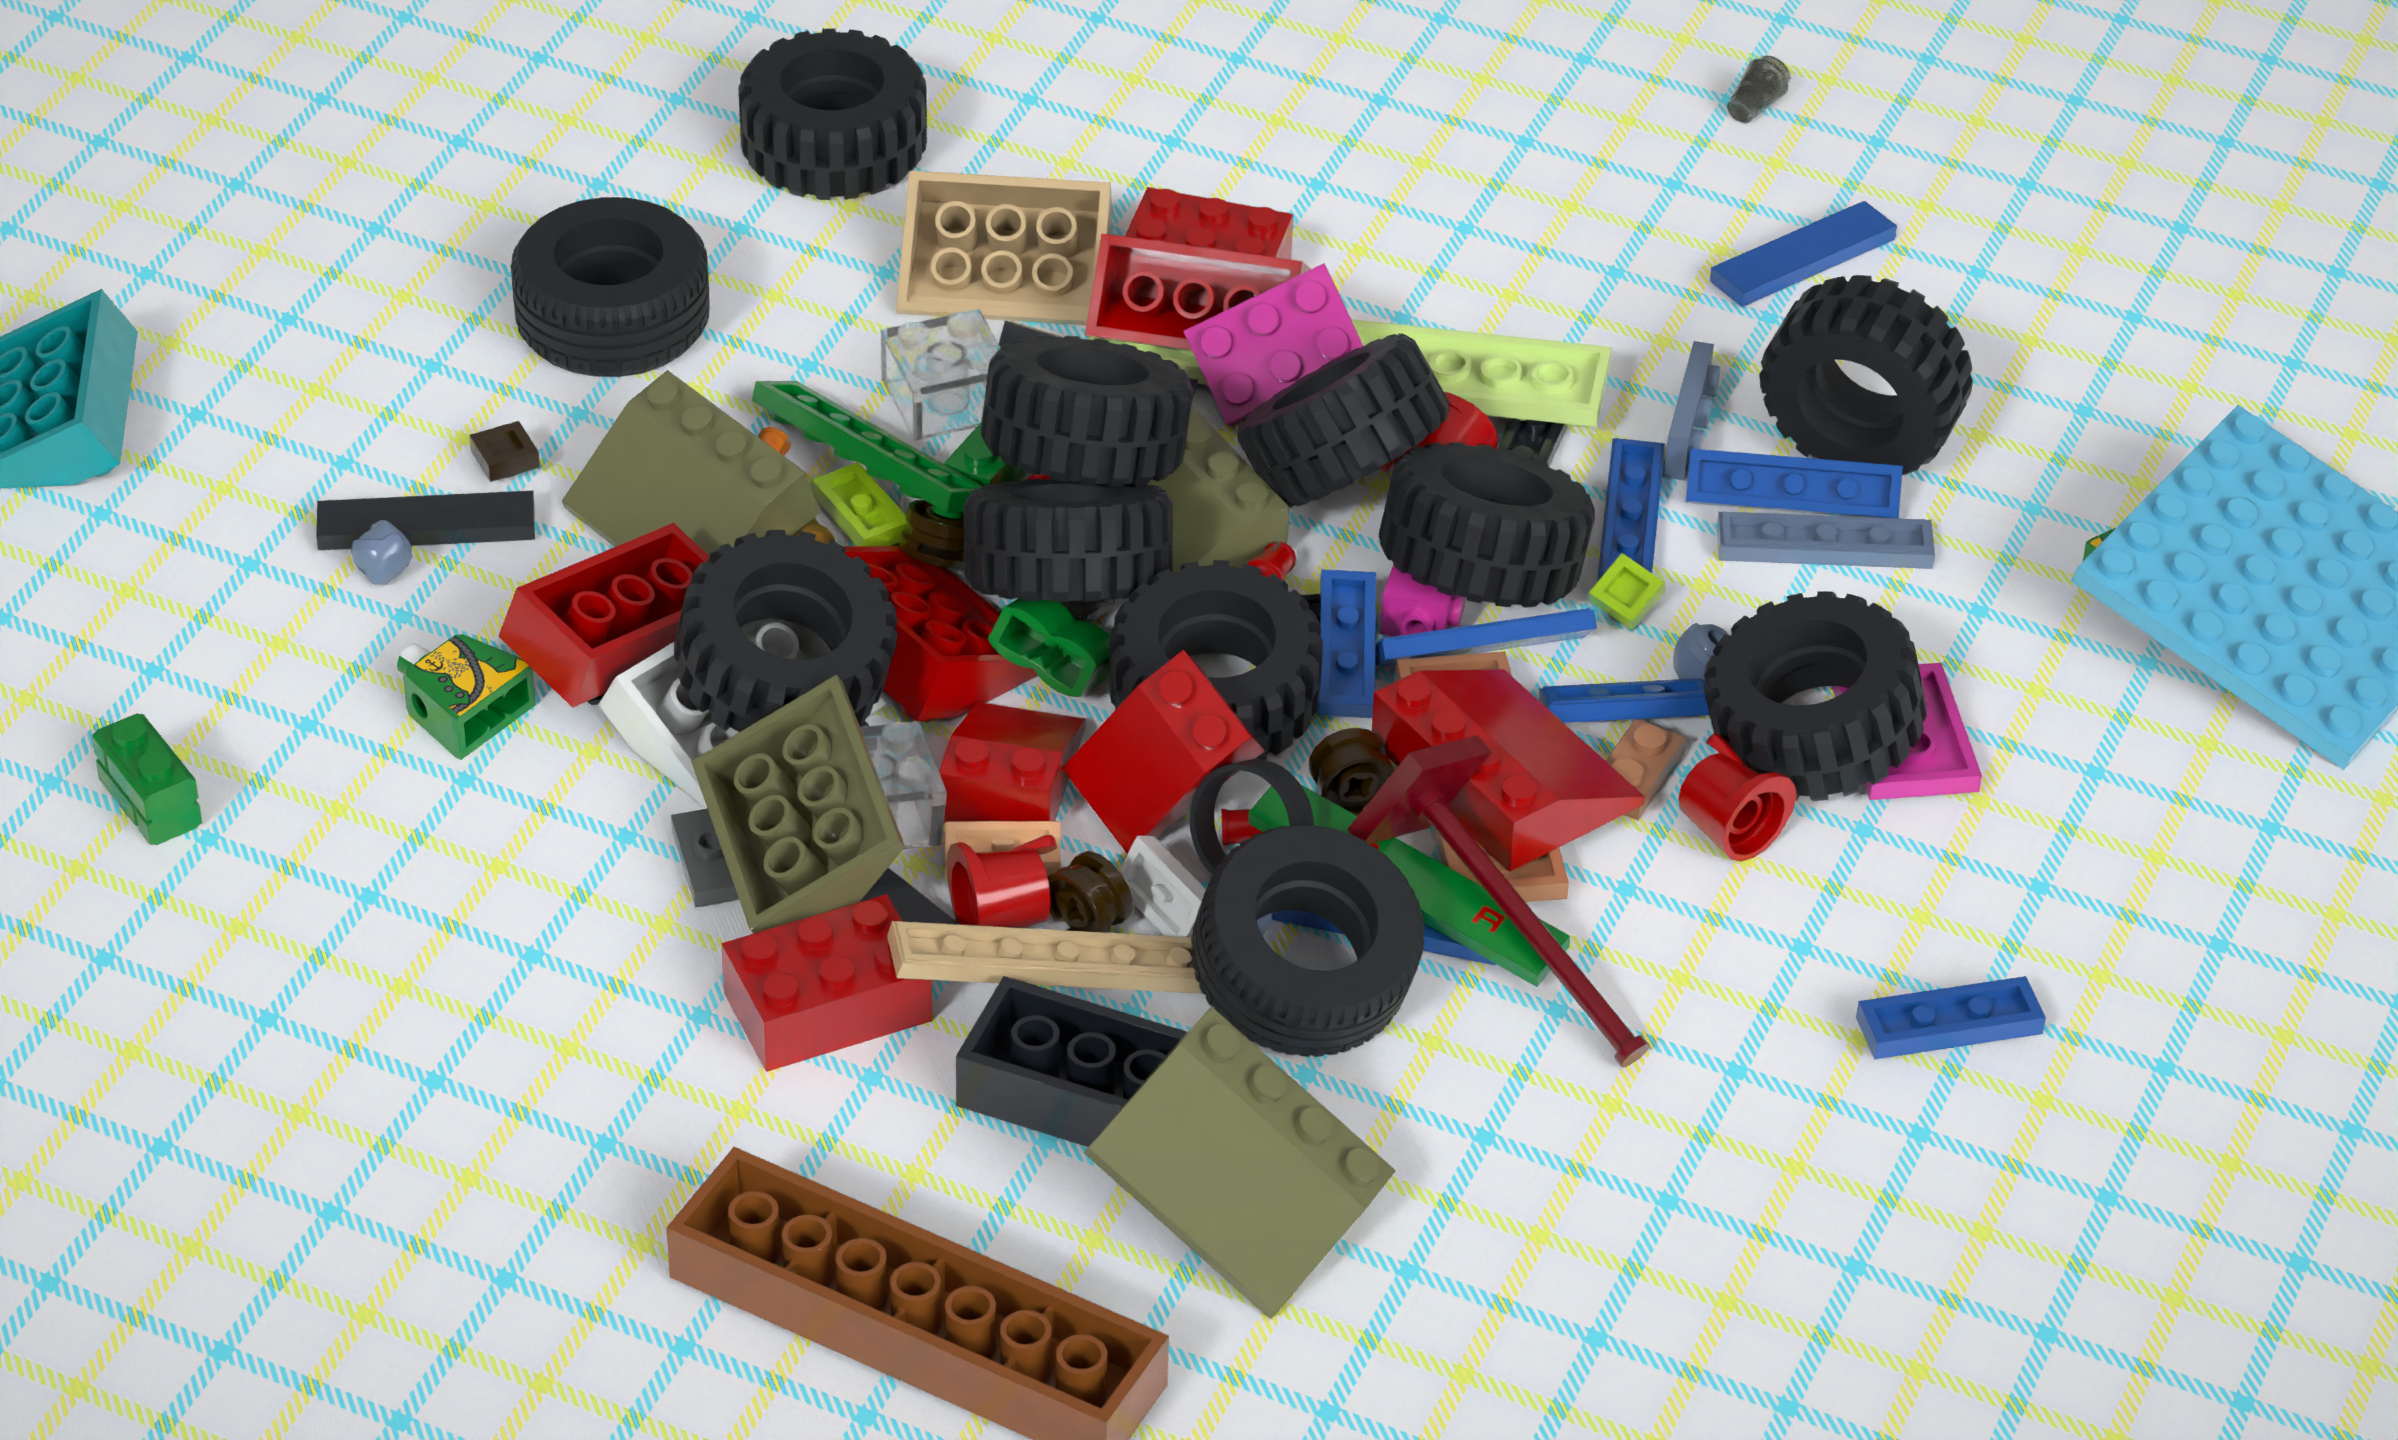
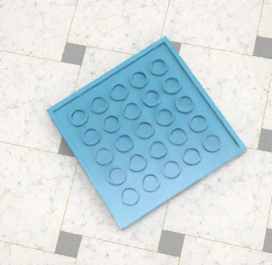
M2239 405L2077 567L2071 579L2074 584L2343 770L2398 709V512Z

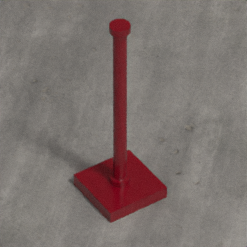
M1477 735L1409 752L1347 828L1348 832L1368 844H1373L1428 829L1433 825L1617 1051L1614 1058L1621 1067H1627L1637 1061L1649 1049V1043L1642 1035L1634 1036L1447 807L1490 756L1491 750Z

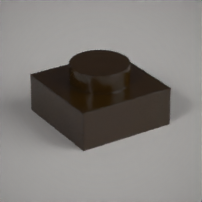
M520 421L469 435L471 452L490 482L540 468L539 451Z

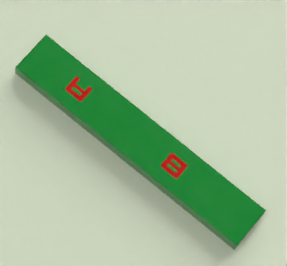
M1301 785L1312 807L1314 826L1329 827L1350 834L1347 828L1357 816ZM1270 786L1248 812L1249 824L1262 832L1271 828L1277 829V827L1281 826L1290 827L1285 806L1278 793ZM1397 838L1369 844L1385 854L1391 860V863L1401 870L1400 873L1405 875L1409 882L1408 885L1416 893L1415 897L1420 904L1419 910L1424 918L1423 923L1536 987L1539 986L1551 971L1481 885ZM1540 919L1563 949L1567 951L1570 944V935Z

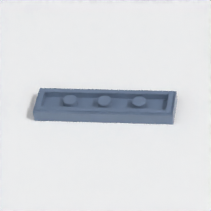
M1718 512L1717 538L1719 561L1933 569L1935 549L1931 520Z

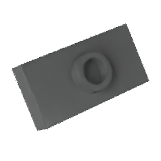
M708 809L671 815L672 832L695 907L739 900Z

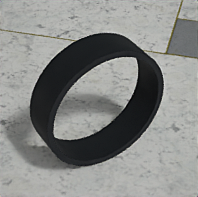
M1251 759L1222 766L1211 772L1201 782L1191 804L1190 832L1196 853L1212 875L1226 856L1215 829L1214 811L1216 799L1224 782L1238 770L1260 776L1275 789L1287 811L1290 827L1291 825L1298 824L1314 825L1313 811L1308 796L1299 781L1288 770L1268 760Z

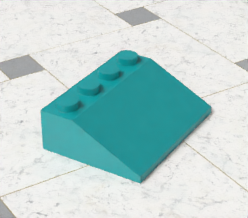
M102 289L0 336V488L76 485L94 476L106 475L116 466L120 465L138 331Z

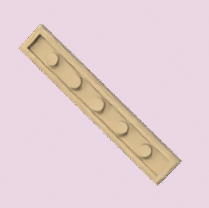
M900 921L891 922L887 935L897 978L1000 983L1002 977L1006 976L1032 985L1203 994L1199 988L1200 983L1196 981L1195 970L1191 962V937Z

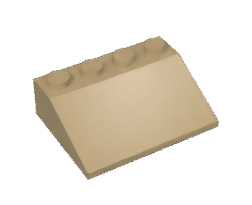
M909 170L896 314L1086 325L1101 233L1111 234L1113 210L1111 182Z

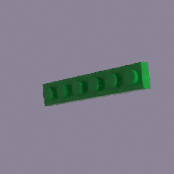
M798 381L755 382L752 401L770 411V418L777 422L795 425L802 429L801 435L806 439L828 444L834 448L833 453L839 458L861 463L867 467L866 473L870 476L899 485V492L903 495L929 502L933 505L932 511L936 514L948 518H963L966 499L972 490L982 487V485Z

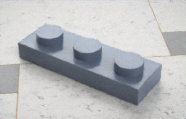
M1693 341L1668 434L1663 477L1684 481L1689 462L1690 448L1702 449L1704 430H1699L1698 428H1708L1712 398L1706 396L1716 397L1721 366L1712 365L1714 344Z

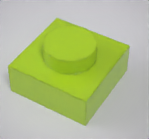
M1621 553L1589 591V601L1633 631L1665 593V582Z

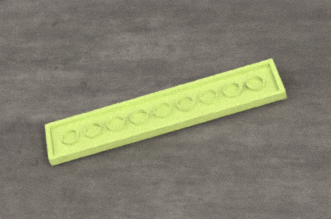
M1351 319L1364 346L1374 340L1384 339L1388 335H1398L1399 333L1414 339L1442 390L1474 404L1486 415L1521 419V421L1535 420L1562 423L1569 426L1597 427L1611 365L1612 347ZM1109 340V343L1119 345L1124 343L1136 346L1138 350L1144 352L1151 351L1159 354L1163 360H1171L1178 364L1179 368L1184 369L1189 377L1198 379L1197 384L1208 386L1193 351Z

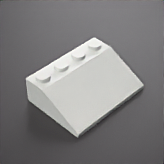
M762 619L740 627L747 638L756 646L782 658L805 660L821 657L831 652L827 644L816 633L795 622L782 619ZM673 642L615 677L600 701L599 707L632 750L707 808L691 761L739 732L732 728L724 731L710 721L712 713L709 710L702 713L689 699L691 689L686 690L681 685L676 672L678 662L674 658ZM881 697L878 703L873 704L871 714L867 718L884 708L886 703Z

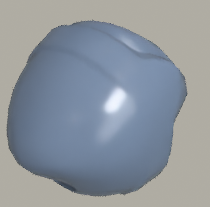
M380 520L372 524L368 532L352 542L351 554L355 565L375 585H383L396 578L408 567L413 557L412 546L406 536L386 520Z
M1695 623L1686 629L1678 639L1673 653V667L1677 676L1680 679H1702L1706 683L1704 672L1707 662L1714 655L1713 650L1723 635L1729 634L1721 627L1713 624L1699 625Z

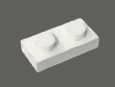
M1137 836L1119 870L1129 886L1133 904L1164 936L1191 937L1206 889L1154 836Z

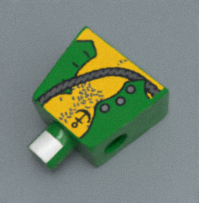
M464 634L454 635L432 652L418 644H410L402 651L398 658L397 668L399 672L404 674L406 709L410 717L459 760L468 756L536 706L533 669L521 658Z

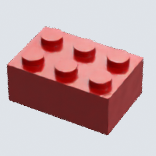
M1147 187L1125 237L1291 259L1293 214L1275 211L1269 207H1254L1227 202L1220 198H1205L1178 193L1171 189Z
M887 894L721 943L724 994L766 1072L932 1021V980L896 977L887 935L892 921H903Z

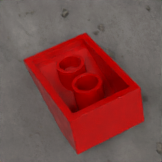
M1182 650L1139 684L1068 760L1062 769L1128 854L1137 836L1156 837L1191 809L1192 800L1197 788L1211 772L1222 766L1255 759L1264 752V749L1199 665L1185 650ZM1238 770V771H1236L1235 773H1233L1227 780H1229L1232 776H1234V775H1235L1237 772H1239L1240 770Z
M977 702L952 733L938 771V823L1056 821L1069 781V777L1062 767L1079 750L1086 728V719Z

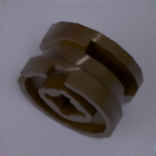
M925 500L910 502L906 514L909 528L902 531L899 548L908 556L927 564L947 568H964V517L948 518L936 514L932 511L933 505Z
M1349 728L1339 730L1325 737L1316 745L1309 757L1308 769L1316 783L1319 795L1356 816L1361 813L1363 808L1395 771L1388 756H1386V750L1381 739L1369 729Z
M1092 851L1079 853L1073 858L1069 866L1059 868L1047 876L1050 888V914L1055 922L1062 918L1070 928L1066 931L1107 933L1111 925L1123 923L1133 912V898L1124 877L1108 859L1099 853Z

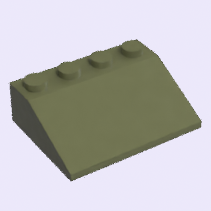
M668 370L626 404L562 500L566 510L614 547L675 523L709 556L710 553L721 545L729 543L733 548L736 538L755 533L757 538L765 537L768 530H785L786 535L794 536L820 514L805 471Z
M1191 406L1183 462L1166 479L1161 481L1151 480L1147 484L1156 485L1164 489L1173 502V572L1180 571L1182 564L1198 561L1199 566L1213 565V560L1229 561V566L1242 568L1244 563L1247 564L1254 557L1261 556L1268 544L1276 542L1277 548L1281 542L1287 544L1289 506L1207 420Z
M837 675L691 761L749 929L753 933L860 902L905 848L844 684Z
M1212 1006L1178 1041L1084 1152L1088 1158L1269 1319L1281 1309L1330 1252L1396 1171Z

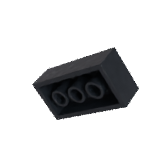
M1003 976L956 1055V1106L1089 1147L1187 1031Z

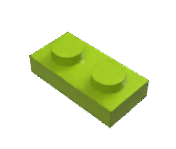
M859 462L812 479V492L815 499L856 546H892L900 542L902 531L909 528L904 512L878 483L866 473V470Z

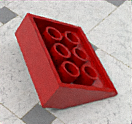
M844 546L847 556L854 559L858 555L872 568L870 577L872 579L879 577L889 592L887 601H891L895 606L898 620L895 630L898 636L883 692H886L901 705L900 709L906 716L920 722H930L931 719L957 718L969 712L977 702L986 703L1038 676L1034 668L1016 665L1002 657L993 648L988 637L1001 612L949 569L916 560L905 554L899 546Z
M1504 669L1419 670L1374 692L1371 731L1379 736L1385 747L1386 756L1397 767L1409 752L1477 735L1491 750L1490 756L1447 807L1469 834L1509 872L1644 805L1645 796Z

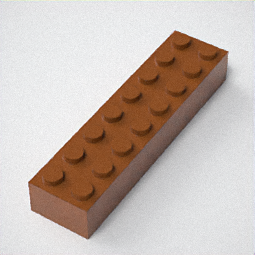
M733 1147L666 1227L670 1278L1032 1440H1129L1168 1385L1169 1335L737 1147Z

